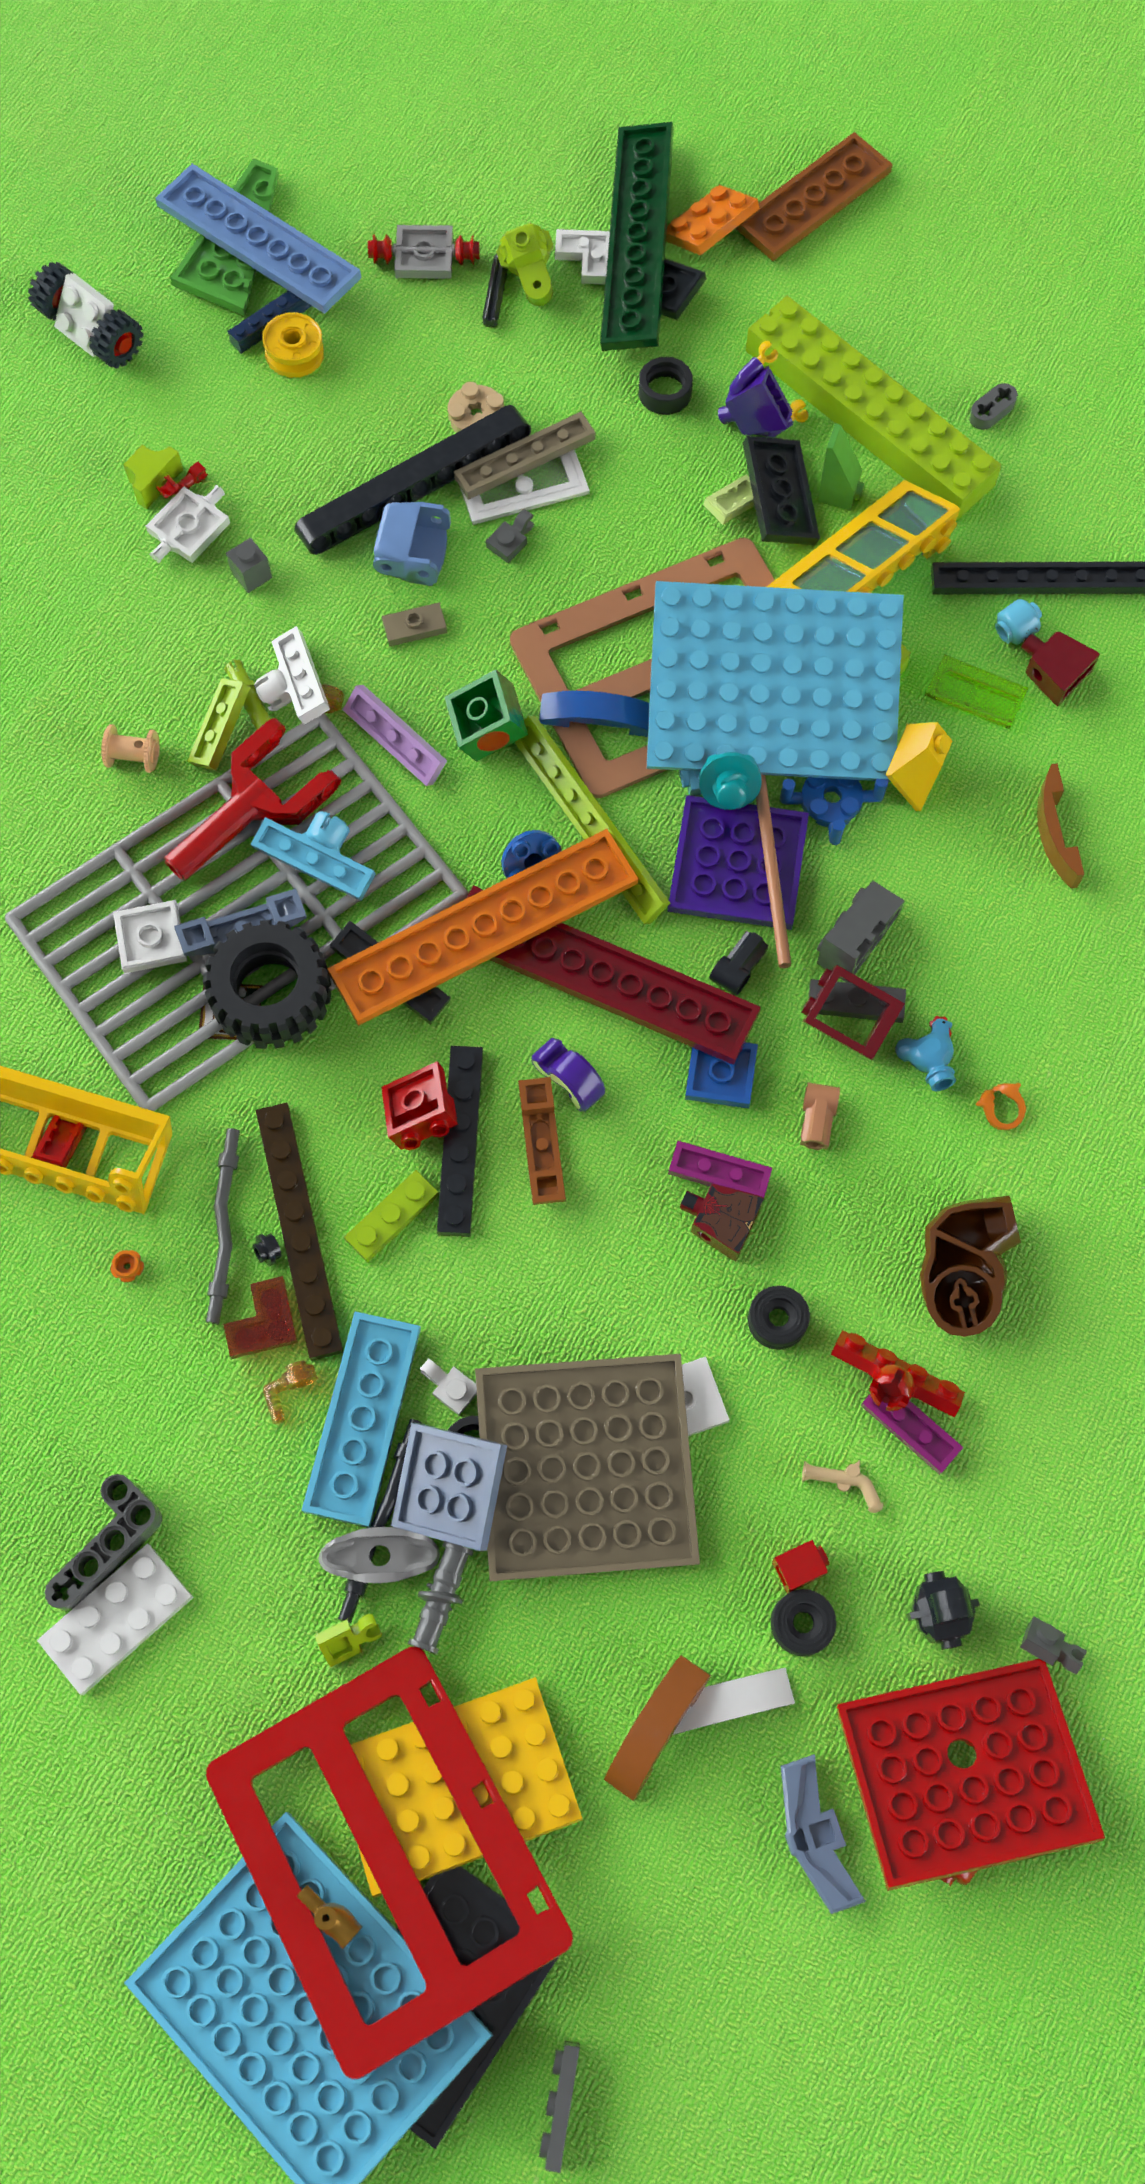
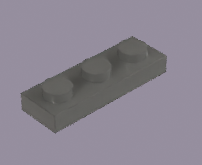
M810 980L808 999L810 996L816 999L822 988L817 985L819 980ZM836 982L818 1014L878 1020L886 1003L851 983ZM875 986L905 1003L906 989ZM905 1005L896 1018V1023H903Z
M565 2041L563 2051L556 2049L552 2074L560 2076L557 2092L549 2091L546 2115L553 2117L551 2133L543 2132L539 2157L546 2158L545 2170L558 2173L561 2171L580 2043Z

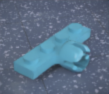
M320 811L316 813L308 830L301 834L265 817L250 844L253 848L362 901L376 873L374 870L340 854V849L350 832L349 827L343 820L336 816L331 818L329 817L330 813Z

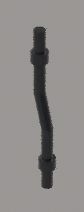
M409 1420L403 1441L397 1445L394 1454L396 1462L385 1495L370 1528L385 1527L395 1507L411 1423L423 1424L418 1420ZM377 1546L372 1548L369 1553L371 1562ZM347 1579L344 1588L346 1596L338 1617L339 1621L348 1620L349 1624H351L359 1598L364 1597L368 1583Z

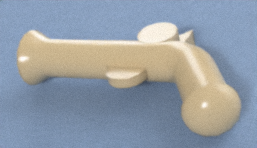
M860 1460L855 1464H850L845 1471L811 1466L806 1461L804 1462L802 1482L811 1479L837 1483L838 1489L842 1492L848 1491L851 1486H856L860 1488L868 1505L867 1510L869 1512L877 1513L883 1509V1502L881 1503L872 1481L865 1475L860 1474Z

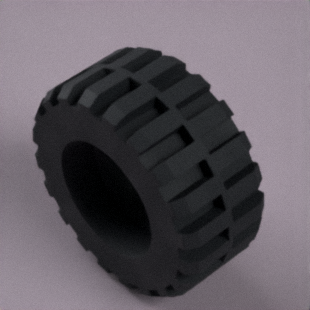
M260 920V925L252 926L251 922L243 924V930L236 933L233 929L226 934V942L218 941L213 948L215 957L209 956L206 961L205 967L208 972L203 974V984L206 989L207 1001L218 1024L222 1025L224 1031L230 1037L236 1035L238 1042L248 1046L253 1041L256 1048L266 1049L267 1044H274L275 1049L285 1047L284 1042L291 1039L295 1044L303 1040L301 1036L303 1032L307 1031L311 1034L317 1028L315 1020L324 1019L327 1013L325 1004L327 1005L331 1001V979L323 953L320 952L318 944L313 938H307L305 931L299 927H294L291 930L287 922L278 921L277 925H272L270 920ZM280 964L291 968L297 973L298 980L294 989L285 999L278 1003L258 1006L245 1002L239 996V989L244 978L260 966Z

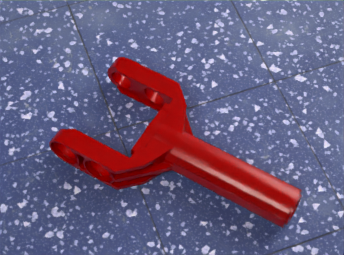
M272 718L232 751V797L164 857L165 863L178 878L186 881L253 820H264L266 817L280 825H299L338 789L341 779L332 770L321 772L282 805L281 799L251 771L254 766L279 745L285 733L286 727L276 718Z

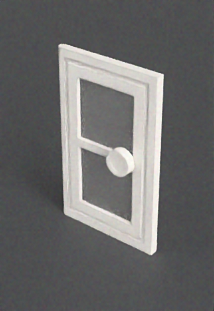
M575 449L469 500L461 490L473 525L520 513L523 509L528 511L590 494Z

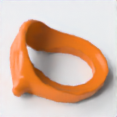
M1020 1083L998 1084L982 1093L976 1105L983 1108L986 1118L992 1127L998 1130H1010L1021 1124L1025 1117L1026 1105L1019 1092ZM1000 1091L1018 1105V1116L1012 1123L1005 1124L996 1118L994 1112L995 1104L993 1102L995 1099L994 1092Z

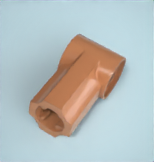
M807 1083L803 1103L805 1116L800 1145L814 1150L828 1149L833 1116H836L839 1102V1087Z

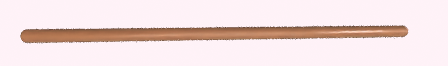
M761 775L762 785L756 797L777 958L779 968H788L791 966V957L766 777Z

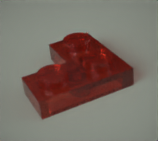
M283 1276L250 1284L256 1316L223 1324L229 1354L232 1359L298 1343Z

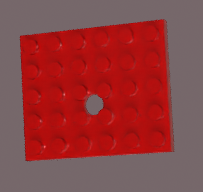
M1041 1659L1030 1660L837 1704L836 1709L887 1891L1093 1844L1105 1839L1045 1661ZM964 1741L967 1745L974 1748L976 1761L968 1768H959L949 1760L948 1747L953 1742Z

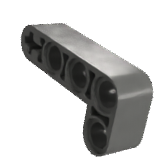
M111 1475L103 1482L101 1496L117 1516L46 1585L45 1599L51 1606L63 1611H71L110 1577L160 1527L162 1514L159 1508L135 1483L124 1475ZM121 1484H126V1496L121 1500L114 1501V1489ZM145 1508L150 1509L151 1516L149 1521L144 1525H137L136 1515L138 1512ZM122 1533L125 1538L124 1545L119 1550L112 1551L110 1548L111 1539L116 1534ZM91 1559H97V1572L90 1577H86L84 1574L86 1563ZM75 1576V1578L84 1582V1585H77V1581L72 1579V1577ZM63 1587L68 1588L67 1593L70 1597L67 1600L61 1599L63 1595L60 1590Z

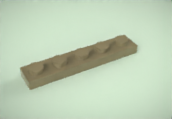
M578 412L454 471V479L469 500L595 440V431L583 413Z

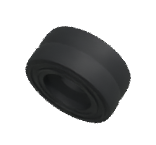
M771 1286L759 1292L753 1299L748 1312V1326L751 1334L760 1344L771 1349L781 1350L797 1344L803 1338L810 1322V1311L807 1302L796 1290L786 1286ZM774 1309H781L787 1313L788 1322L783 1326H775L769 1319V1313Z
M798 1589L787 1593L775 1605L771 1615V1630L776 1642L785 1651L796 1656H810L823 1650L833 1639L836 1631V1616L833 1607L824 1596L812 1590ZM804 1612L812 1617L813 1628L810 1632L801 1633L795 1629L793 1619L796 1614Z

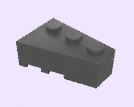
M872 881L866 889L861 887L853 898L851 907L847 911L842 912L834 927L819 943L817 950L820 954L817 964L830 970L835 965H838L855 975L897 919L905 900L875 881Z

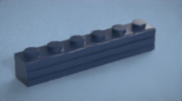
M287 291L228 331L230 343L242 354L263 340V331L267 323L274 317L284 313H303L311 305L290 291Z

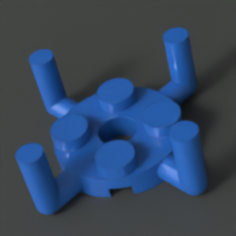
M808 777L803 785L802 792H794L795 782L792 779H785L782 784L780 802L784 805L801 804L803 811L809 813L816 820L817 824L828 827L830 843L838 845L842 840L845 825L851 822V819L859 813L862 803L881 802L884 799L888 779H876L873 790H863L859 780ZM834 792L839 795L840 800L835 803L828 802L824 798V794Z

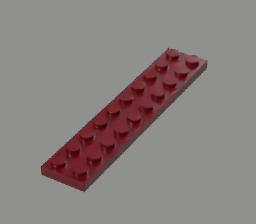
M473 885L466 899L483 891V889ZM560 923L489 959L733 1065L761 1010V1007L564 923Z

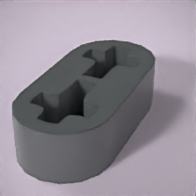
M1006 383L998 384L973 404L969 417L972 426L981 430L988 429L1010 413L1015 406L1018 396L1015 387Z

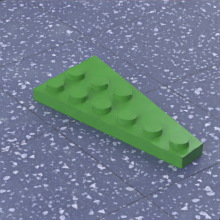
M253 158L232 189L270 212L279 177L278 169ZM200 234L170 279L174 287L245 316L256 269Z

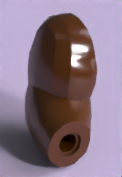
M1010 1195L966 1200L946 1206L925 1226L926 1254L920 1272L921 1292L927 1310L936 1325L950 1335L966 1337L980 1334L992 1326L1000 1314L1003 1293L1007 1283V1269L1001 1255L1021 1243Z

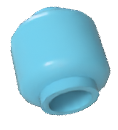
M1023 599L1014 601L997 615L995 628L998 635L1006 643L1011 642L1016 645L1023 643L1032 633L1036 634L1040 630L1041 610L1034 602L1028 603Z

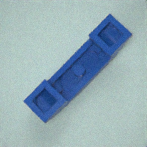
M550 692L542 694L539 721L541 724L569 727L570 722L628 728L629 735L648 737L649 703L636 698L605 692Z

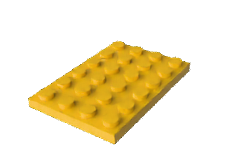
M536 1677L454 1707L525 1842L583 1820ZM414 1722L351 1744L419 1881L483 1858ZM483 1783L472 1790L481 1808L493 1803ZM358 1846L371 1895L373 1898L381 1896L382 1893Z

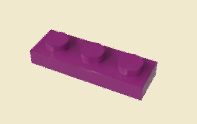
M677 1141L668 1174L707 1186L717 1184L764 1197L772 1167Z
M871 1395L860 1405L939 1475L964 1448L910 1400L905 1408L898 1411L885 1410L887 1403L883 1401L880 1406H877L872 1400Z

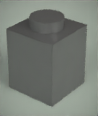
M251 537L226 552L231 573L247 593L272 578L268 558Z

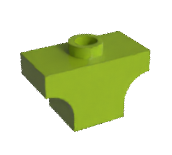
M141 445L123 464L128 480L133 484L132 488L137 503L145 509H148L161 495L156 487H162L166 484L167 480L164 477L169 475L174 480L184 470L179 452L170 446L161 451H153Z

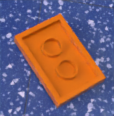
M722 185L714 187L710 193L692 204L687 211L667 225L666 242L701 256L760 209L758 199Z

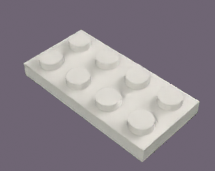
M147 1543L37 1641L78 1693L85 1695L194 1597L151 1545Z

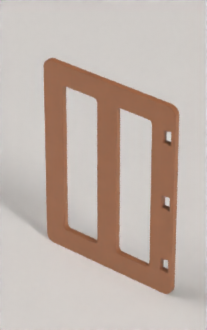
M739 538L518 628L510 635V646L541 703L542 694L570 691L567 689L549 654L552 651L654 610L656 581L718 584L730 578L738 577L744 586L767 587L774 581V578L754 543L747 538ZM722 556L724 562L712 567L709 566L708 560ZM640 589L641 596L629 601L627 600L625 594ZM554 623L558 624V630L544 635L542 628ZM652 659L575 691L605 692L632 698L650 693ZM570 722L569 727L553 726L579 777L595 798H603L667 771L665 769H646L647 745L613 760H606L586 723Z

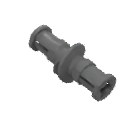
M446 1541L443 1543L445 1551L439 1568L436 1569L433 1576L434 1582L433 1584L427 1583L426 1585L431 1590L418 1592V1597L424 1600L426 1604L421 1610L419 1616L421 1618L414 1638L408 1641L409 1645L419 1647L434 1654H438L439 1649L436 1646L442 1629L448 1621V1612L452 1611L451 1604H463L464 1602L456 1594V1590L461 1584V1575L468 1556L472 1557L474 1552L466 1547Z

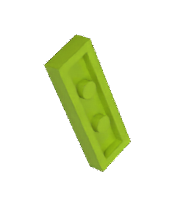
M221 678L187 760L189 763L196 767L217 771L251 687L244 682Z
M415 1170L344 1236L345 1241L368 1263L439 1196V1192Z

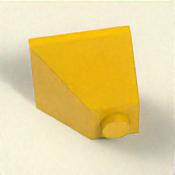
M938 722L907 724L886 773L887 778L915 811L922 810L952 744V739Z

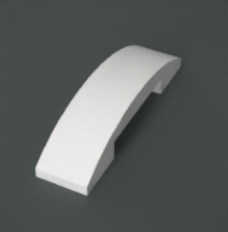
M786 1668L704 1687L693 1707H689L673 1735L795 1704Z

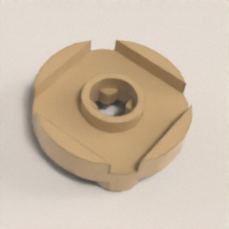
M475 382L464 383L462 388L456 391L448 402V417L451 427L457 433L504 407L503 396L488 386L477 385ZM481 409L483 413L477 412L475 415H471V410Z

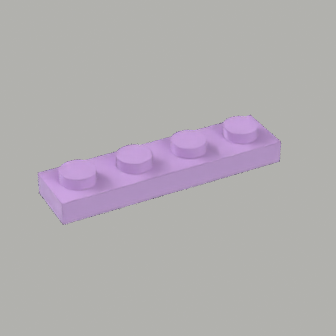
M356 685L343 711L424 785H433L447 760L364 685Z

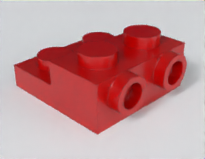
M438 1061L381 1087L387 1135L401 1150H414L420 1146L422 1140L431 1136L443 1137L449 1133V1128L458 1125L454 1099L447 1093L444 1068Z

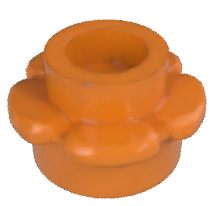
M133 1250L118 1252L112 1259L110 1268L112 1275L115 1278H120L122 1282L134 1281L136 1276L141 1275L144 1269V1263L140 1260L141 1256ZM129 1263V1264H130V1268H129V1269H125V1268H124L125 1264Z

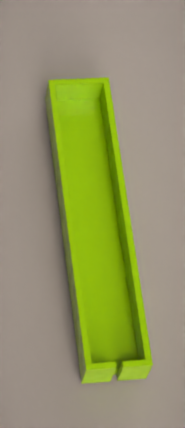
M788 295L770 309L769 315L764 314L748 328L746 352L757 358L760 355L758 350L760 344L764 341H770L772 345L765 351V355H770L776 349L778 358L772 363L765 362L763 366H769L774 375L834 423L840 424L845 432L906 481L957 505L960 511L956 521L995 487L1002 464ZM939 506V507H940L942 510H944L946 513L948 512L947 509H945V508Z

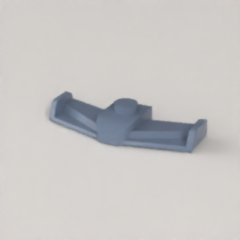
M815 1754L781 1766L787 1826L785 1838L791 1855L797 1858L831 1914L866 1901L834 1852V1850L846 1846L834 1809L824 1812L820 1811Z

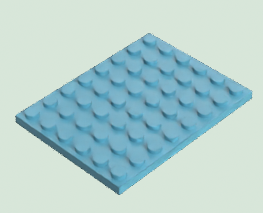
M656 581L646 769L701 771L709 756L736 752L751 755L755 759L761 775L868 781L888 779L886 773L897 749L904 595Z
M285 1812L272 1828L301 1889L303 1890L308 1885L326 1904L336 1903L344 1906L362 1926L361 1930L344 1949L323 1931L322 1933L364 2022L367 2025H371L422 1994L426 1989V1983L403 1936L289 1812ZM244 1858L228 1872L124 1982L295 2184H361L493 2036L473 2012L470 2011L361 2079L347 2077L340 2068Z

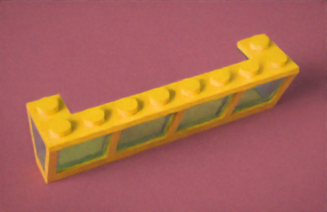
M903 480L767 587L872 593L876 587H884L899 569H907L919 553L926 559L936 552L938 554L942 553L951 542L949 538L957 526L956 519L960 508L923 488Z

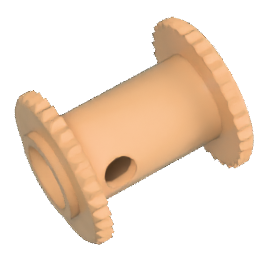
M115 725L107 726L104 731L101 747L103 764L105 767L110 768L113 766L115 759L144 763L145 771L152 773L156 768L159 758L160 744L158 733L156 730L151 729L146 738L118 735Z

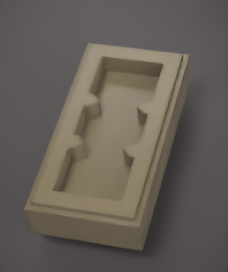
M440 603L382 616L389 647L447 633Z

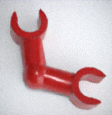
M197 461L189 468L187 475L176 483L167 475L164 477L167 480L166 484L162 487L157 486L156 489L164 498H168L173 494L176 495L183 487L189 489L195 483L202 482L208 474L205 472L206 469Z

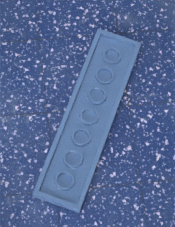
M191 164L155 197L159 208L324 314L361 279L360 269L194 164Z

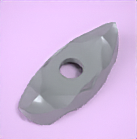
M374 1527L360 1529L333 1539L322 1548L318 1559L321 1567L331 1574L365 1583H389L400 1581L432 1569L439 1561L440 1552L435 1542L425 1535L394 1527ZM375 1546H384L390 1553V1559L384 1566H376L370 1561L369 1553Z

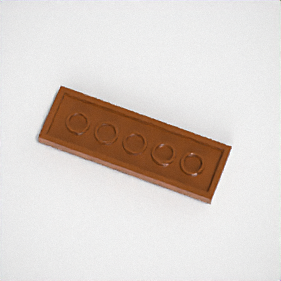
M853 132L759 203L760 209L735 229L768 258L775 261L890 174L893 164Z

